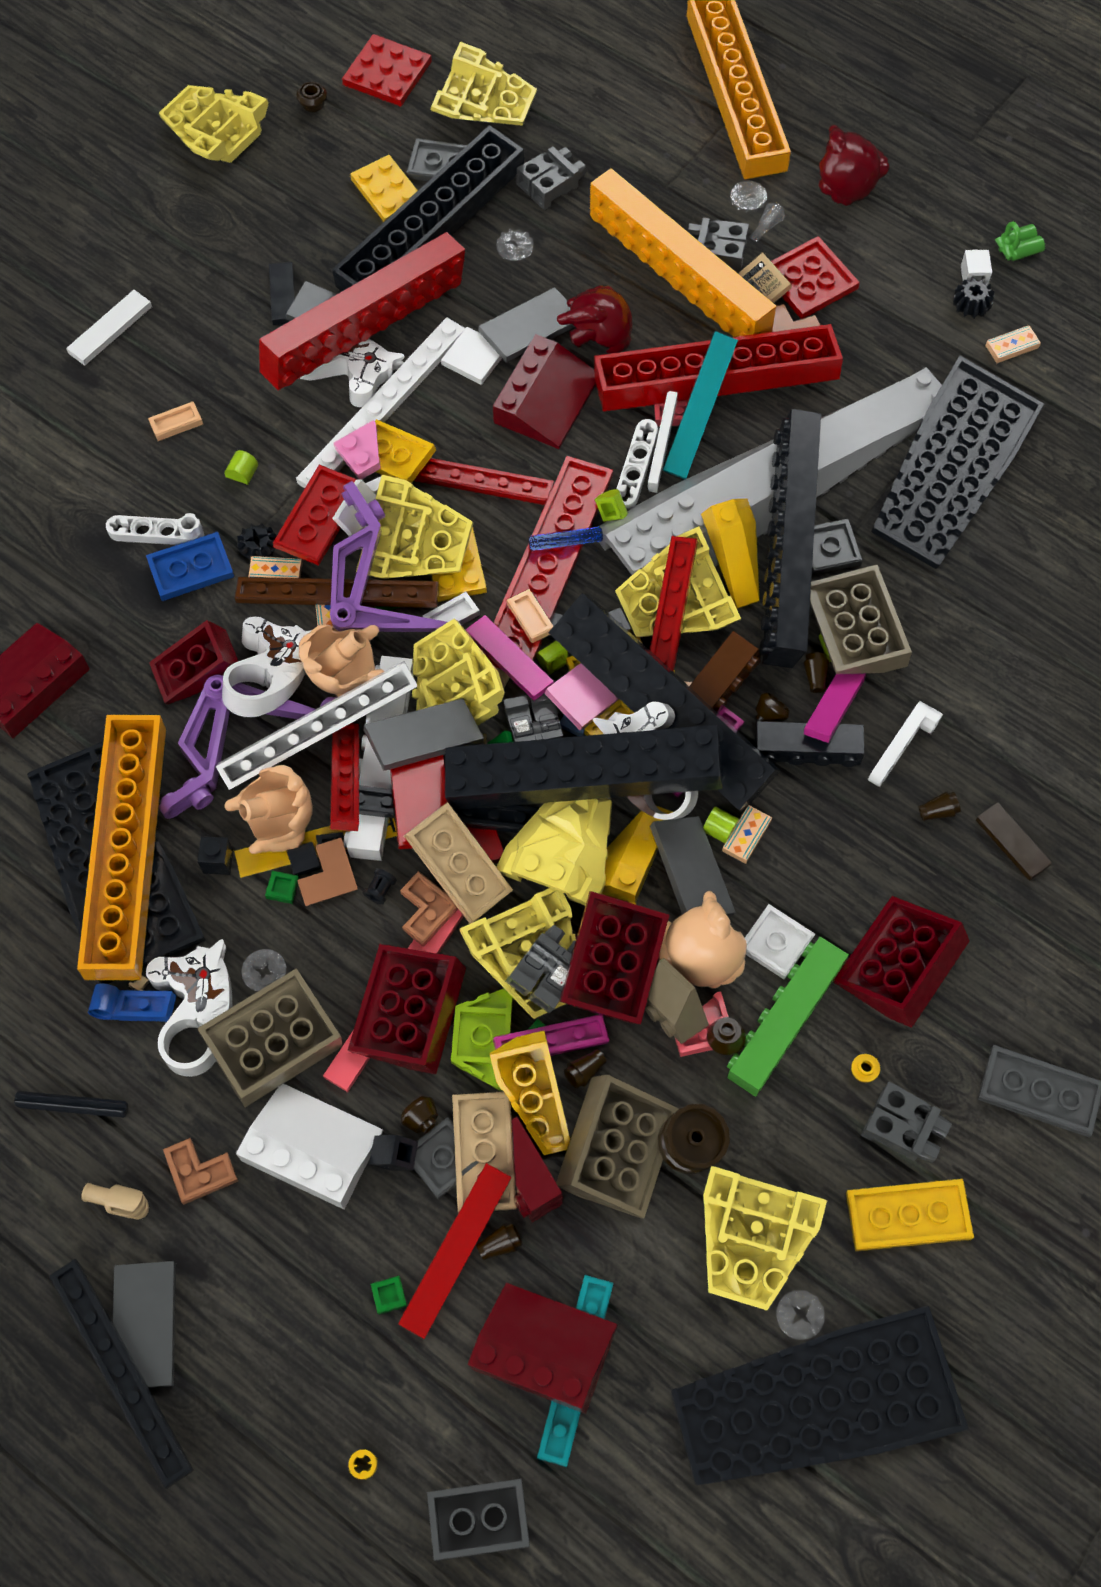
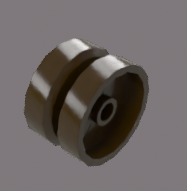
M690 1104L680 1108L662 1124L658 1134V1148L663 1160L672 1169L683 1174H697L717 1164L726 1154L730 1143L729 1128L724 1118L714 1108L704 1104Z

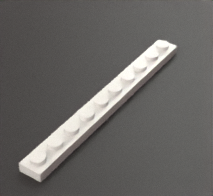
M446 317L297 476V484L305 488L318 465L339 472L346 462L336 451L333 443L377 419L385 422L441 362L443 356L465 328Z

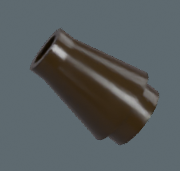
M810 653L806 655V660L803 662L810 685V692L821 693L826 691L829 660L824 653Z
M946 791L927 803L918 806L923 821L955 817L956 813L961 812L955 792L948 793Z
M595 1049L593 1052L569 1062L567 1068L564 1069V1075L573 1087H585L597 1071L607 1062L606 1058L600 1050Z
M504 1223L482 1242L476 1244L483 1260L515 1252L517 1247L523 1245L513 1223L507 1226Z

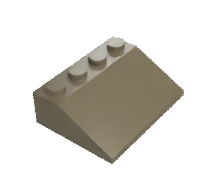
M878 565L811 582L810 606L836 674L885 673L908 666L912 651Z
M297 968L197 1028L244 1107L249 1106L343 1046L341 1035Z
M610 1075L592 1077L556 1182L558 1187L592 1202L639 1218H645L663 1161L658 1148V1134L662 1124L679 1108Z

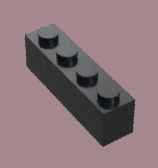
M757 721L755 747L773 764L777 762H788L791 765L815 763L818 766L841 764L845 767L861 765L865 754L864 725L839 724L831 740L827 743L804 735V728L807 723Z

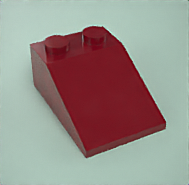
M206 620L150 661L149 664L164 703L169 705L202 692L204 684L209 677L224 675L226 669L239 660L226 629Z
M518 1117L512 1119L517 1195L514 1196L515 1204L522 1217L528 1216L533 1223L562 1205V1192Z

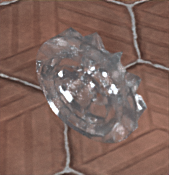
M742 181L732 188L730 194L732 205L737 206L738 210L745 209L746 213L749 210L756 212L759 207H764L767 200V192L757 182ZM753 194L752 199L749 198L748 200H744L745 197H749Z
M520 228L517 231L509 229L508 233L502 232L501 237L497 239V251L507 260H523L533 251V238H530L528 232L523 233ZM513 240L518 243V249L512 243Z
M261 949L251 953L245 959L242 966V978L247 987L258 992L286 975L287 967L279 953L269 949ZM268 963L269 971L273 972V974H266L261 980V975L256 969H264Z
M793 1290L783 1296L777 1306V1322L782 1331L791 1338L797 1340L812 1338L821 1330L824 1324V1307L818 1300V1297L807 1290ZM791 1304L798 1309L809 1306L806 1313L807 1322L801 1319L799 1322L796 1321L795 1324L792 1323L796 1312Z

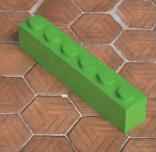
M819 937L815 944L812 942L808 944L802 954L805 957L800 966L795 964L789 972L787 978L790 979V982L786 988L783 986L779 987L772 998L775 1004L771 1010L765 1008L757 1022L761 1025L757 1031L753 1032L750 1030L746 1036L745 1048L740 1055L735 1053L727 1065V1068L730 1069L727 1077L729 1080L757 1097L845 964L849 954L822 937Z

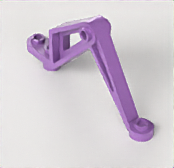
M353 481L344 485V492L341 495L348 506H354L357 511L354 515L363 529L333 546L330 619L333 627L338 631H345L349 629H364L370 625H376L379 628V632H434L448 623L446 621L361 606L381 535L379 521L386 516L376 499L367 504ZM363 548L351 595L349 598L343 597L346 556Z
M213 675L206 680L200 697L178 741L182 754L199 776L190 778L183 784L182 788L174 793L166 794L161 799L159 810L166 819L179 815L192 805L197 810L209 805L214 798L211 792L216 789L219 776L216 765L222 759L230 710L227 709L222 700L223 675ZM242 683L232 687L238 693L249 696L265 692ZM328 697V698H326V699L320 704V707L323 706V705H325L326 703H328V702L334 700V699L337 698V697H334V698H333V697ZM287 700L283 705L266 714L299 719L315 709ZM216 710L206 759H204L194 746L209 711Z

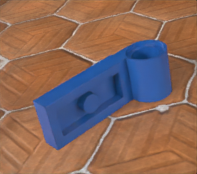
M100 983L95 985L88 1014L103 1020L167 1022L172 1016L176 995L172 991L119 990L113 985Z

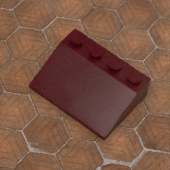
M535 334L493 404L494 423L559 449L596 386L594 369L559 343Z
M39 623L34 624L0 655V728L13 739L90 670L84 656L77 649Z
M589 891L560 1002L624 1022L641 1025L669 914Z
M891 896L833 981L886 1017L912 1028L970 940L962 922Z
M379 944L348 1051L406 1069L436 1075L466 967L454 956Z
M506 1283L477 1338L467 1365L476 1372L586 1414L618 1324Z

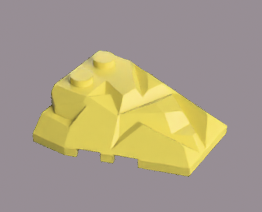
M460 42L453 57L451 72L443 90H438L431 106V111L454 119L523 126L537 89L515 73L512 75L506 73L501 63L497 62L494 64L486 58L487 53L481 49Z
M188 85L159 112L160 117L193 153L209 160H222L231 163L261 134L262 129L259 122L265 118L269 104L268 100L252 92L244 91L243 96L233 95L232 90L225 89V94L215 93L213 88Z
M382 475L375 499L380 503L386 517L379 521L381 535L369 576L387 579L461 572L473 522L447 505L438 502L431 495L414 487L407 480Z
M700 527L678 535V537L696 538L698 540L681 633L719 630L741 620L732 597L727 595L709 555L710 549ZM670 544L659 554L654 555L646 566L635 572L615 590L635 637L653 636Z
M452 619L414 644L413 675L417 677L418 686L417 689H412V697L416 699V711L463 698L477 726L498 714V704L502 702L505 693L499 672L458 620Z
M606 798L544 803L507 844L497 869L503 876L521 882L522 878L566 893L569 900L586 906L589 891L602 894L606 884L605 863L608 859L607 838L610 834L612 801Z
M552 888L539 892L531 900L490 919L484 917L460 928V932L471 955L533 1019L548 1013L528 999L545 975L544 973L526 996L507 984L505 980L540 934L545 933L553 925H556L565 933L558 943L567 950L574 940L576 941L575 934L572 932L571 907L564 893ZM559 1001L555 1009L565 1005V1003Z
M711 1166L703 1194L708 1292L768 1310L787 1281L789 1274L797 1262L800 1261L804 1251L820 1230L827 1200L801 1192L790 1191Z

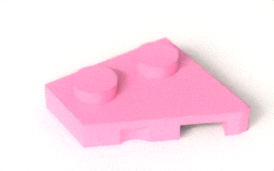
M374 420L333 443L336 451L359 480L381 469L377 426Z

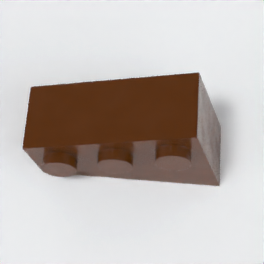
M733 631L689 687L719 713L726 705L730 695L740 688L743 681L761 662L758 648Z

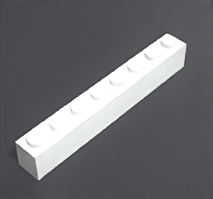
M381 656L380 665L375 666V670L382 669L386 671L405 661L414 677L413 659ZM411 690L366 715V724L407 713ZM363 735L361 749L364 750L363 759L359 758V786L392 789L390 769L383 771L367 736ZM359 814L358 831H346L344 836V847L348 849L350 858L382 861L389 818Z
M405 661L222 760L216 765V768L230 790L259 774L260 770L274 766L416 688L418 685Z

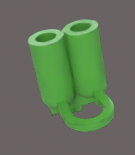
M1009 222L1005 233L995 239L1000 247L999 251L1003 252L1007 260L1016 261L1045 250L1044 240L1041 236H1037L1034 224L1019 228L1016 222Z

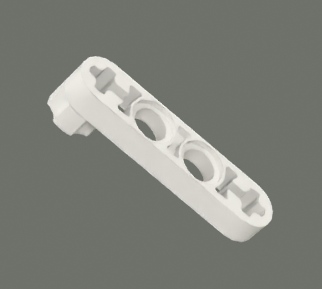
M644 419L636 426L618 482L617 489L622 497H625L627 487L631 488L630 498L627 499V502L624 501L627 510L636 506L657 443L658 426L651 419ZM644 434H648L647 441L643 440ZM637 449L647 451V455L641 459L636 458L633 453ZM636 470L640 473V477L634 481L629 480L626 477L627 473Z
M191 513L185 514L184 517L179 519L117 515L108 519L106 523L107 532L110 538L115 541L179 545L204 536L200 520L195 517V514ZM118 525H122V527L119 528L118 531L114 530L118 528ZM145 525L149 527L148 532L145 534H138L136 532L140 526ZM166 527L174 529L173 533L168 536L162 535L161 531Z
M919 701L873 769L868 781L880 787L918 730L921 728L929 734L933 733L943 714Z

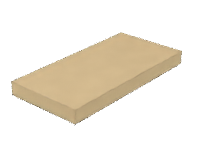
M449 803L444 804L404 835L469 924L476 921L513 891L512 887Z
M504 1092L452 1095L458 1213L486 1163L512 1177L494 1211L516 1210L511 1105L509 1099ZM475 1161L479 1162L462 1176V1170Z

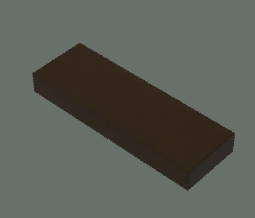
M998 802L976 818L977 823L1029 881L1052 864Z

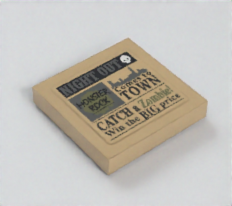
M764 253L760 254L738 273L772 303L776 302L792 288L790 282Z

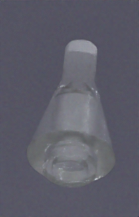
M767 203L758 227L750 236L754 242H758L765 232L785 219L783 207L778 203Z

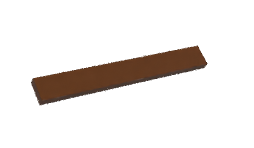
M238 577L235 601L236 603L331 605L332 579ZM344 579L343 597H350L355 579ZM368 580L361 606L437 608L439 581Z

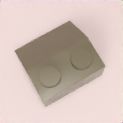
M665 958L661 959L654 972L647 999L648 1007L645 1010L654 1022L658 1020L661 1023V1027L668 1037L674 1036L683 1044L709 1024L696 988Z

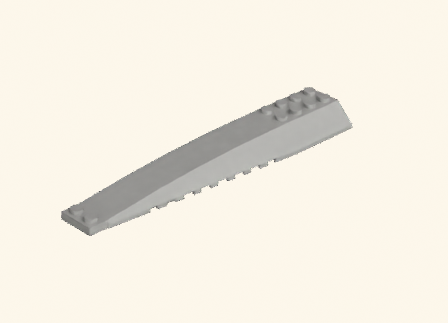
M927 368L821 417L816 497L819 495L823 496L832 486L838 482L842 483L848 479L850 474L856 470H861L867 466L869 461L874 458L877 459L886 453L888 448L891 446L895 447L918 431L925 413L942 386ZM773 440L676 483L627 510L628 515L624 519L607 521L591 530V533L605 551L612 548L631 575H633L639 569L641 570L646 566L654 555L659 554L670 544L671 536H678L696 527H700L710 549L709 555L716 567L719 563L701 513L712 505L731 499H748L756 521L757 537L767 534L769 522L772 521V513H769V504L774 490H771L770 485L772 476L775 475L772 459L774 452L777 450V444H774Z

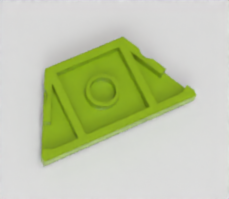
M504 988L491 994L485 993L478 996L474 1001H466L455 1006L451 1064L501 1092L503 1090L500 1089L496 1082L489 1053L495 1050L494 1037L510 1034L513 997Z

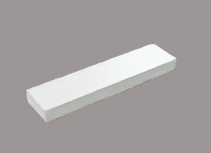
M133 290L66 348L68 354L85 366L152 307L151 302Z
M669 391L667 393L648 479V490L650 492H658L677 405L678 392Z

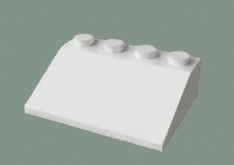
M282 1084L277 1088L250 1126L236 1155L242 1162L345 1209L371 1157L374 1136L382 1135L384 1130L288 1085Z

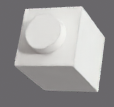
M965 250L961 263L963 280L970 281L974 277L976 281L983 279L984 284H989L992 274L989 250Z

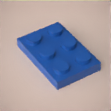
M218 532L146 555L162 601L234 577Z

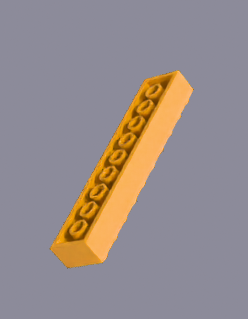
M688 0L687 19L743 178L749 179L787 172L791 151L735 0Z
M612 168L591 182L590 216L592 219L606 228L610 235L619 239L627 249L632 250L642 262L652 267L657 275L665 278L675 290H679L685 295L690 303L698 306L708 318H712L718 323L723 331L728 332L733 337L772 332L776 305Z
M160 715L106 716L77 970L84 980H141L166 728Z

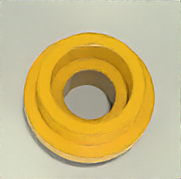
M861 1054L853 1060L851 1071L857 1080L869 1083L878 1077L880 1064L874 1056ZM861 1064H869L871 1071H864L861 1068Z

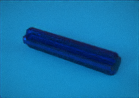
M601 527L533 535L529 536L528 543L530 550L535 551L603 541V532Z

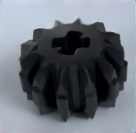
M974 277L970 281L964 279L954 292L953 305L956 306L957 312H964V317L971 315L973 319L977 315L983 317L993 305L994 291L991 290V284H984L983 279L976 281Z

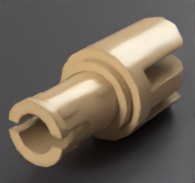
M87 1183L82 1191L83 1202L102 1205L109 1214L139 1220L144 1218L149 1212L148 1201L140 1190L118 1184L109 1189Z

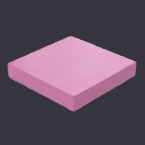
M581 663L549 686L544 692L579 730L586 727L593 721V718L599 717L618 700Z

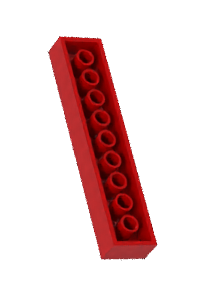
M446 232L259 339L260 373L277 390L290 386L295 380L312 373L314 369L324 363H329L341 353L348 352L358 343L368 340L370 336L380 330H385L397 320H402L414 310L421 309L426 303L439 298L448 290L456 288L462 281L465 248Z
M832 325L731 337L738 340L717 396L839 380L843 357ZM711 340L594 356V378L603 412L663 404L666 402L669 391L678 392L677 402L689 400Z

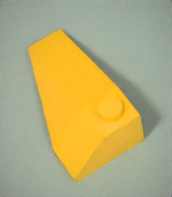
M731 499L712 505L701 513L732 600L737 609L759 601L756 521L748 499Z
M656 806L660 811L666 814L673 813L670 810ZM640 811L607 847L608 859L605 863L606 884L602 895L629 903L637 901L658 851L650 825L654 821H662L661 819L654 818Z
M545 1031L516 1037L489 1053L497 1084L526 1125L527 1130L543 1155L567 1150L570 1137Z

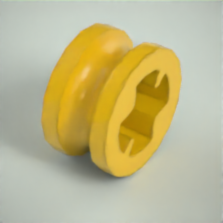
M358 1450L350 1457L349 1470L354 1477L367 1479L375 1473L377 1459L372 1452ZM367 1455L371 1459L368 1464H372L371 1469L358 1473L355 1469L358 1467V1465H355V1461L358 1457L363 1459Z

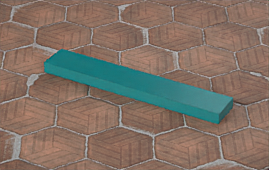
M714 332L662 471L684 480L687 478L738 340L719 332Z
M585 1275L576 1309L605 1319L614 1283ZM551 1402L537 1459L567 1467L581 1412L556 1402Z

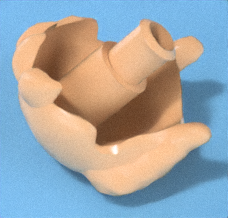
M322 624L303 636L299 642V658L303 662L304 670L310 680L321 690L335 694L338 697L385 672L382 669L375 670L373 650L370 641L379 633V628L376 625H370L364 629L332 631L331 625Z
M278 765L262 769L259 772L260 777L241 790L236 797L227 800L224 807L230 812L239 810L240 816L249 824L257 839L249 846L251 854L284 852L298 848L304 840L305 830L313 812L310 792L302 778L293 772L289 766Z
M707 891L703 896L702 906L688 910L672 923L668 921L657 962L659 963L661 959L665 958L692 985L718 988L721 985L732 983L743 973L747 943L743 934L735 931L730 925V919L721 904L717 902L716 895L712 891Z

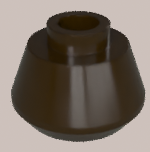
M306 82L297 90L296 96L306 111L317 112L324 106L327 91L323 85L317 82Z
M771 693L760 695L755 709L758 713L756 718L759 721L783 722L789 718V709Z
M724 1017L714 1021L709 1026L707 1041L715 1052L722 1055H732L743 1048L746 1041V1033L738 1021L733 1018Z
M421 1096L414 1100L402 1112L401 1124L415 1133L423 1132L426 1134L437 1125L436 1119L438 1117L434 1100L427 1096Z

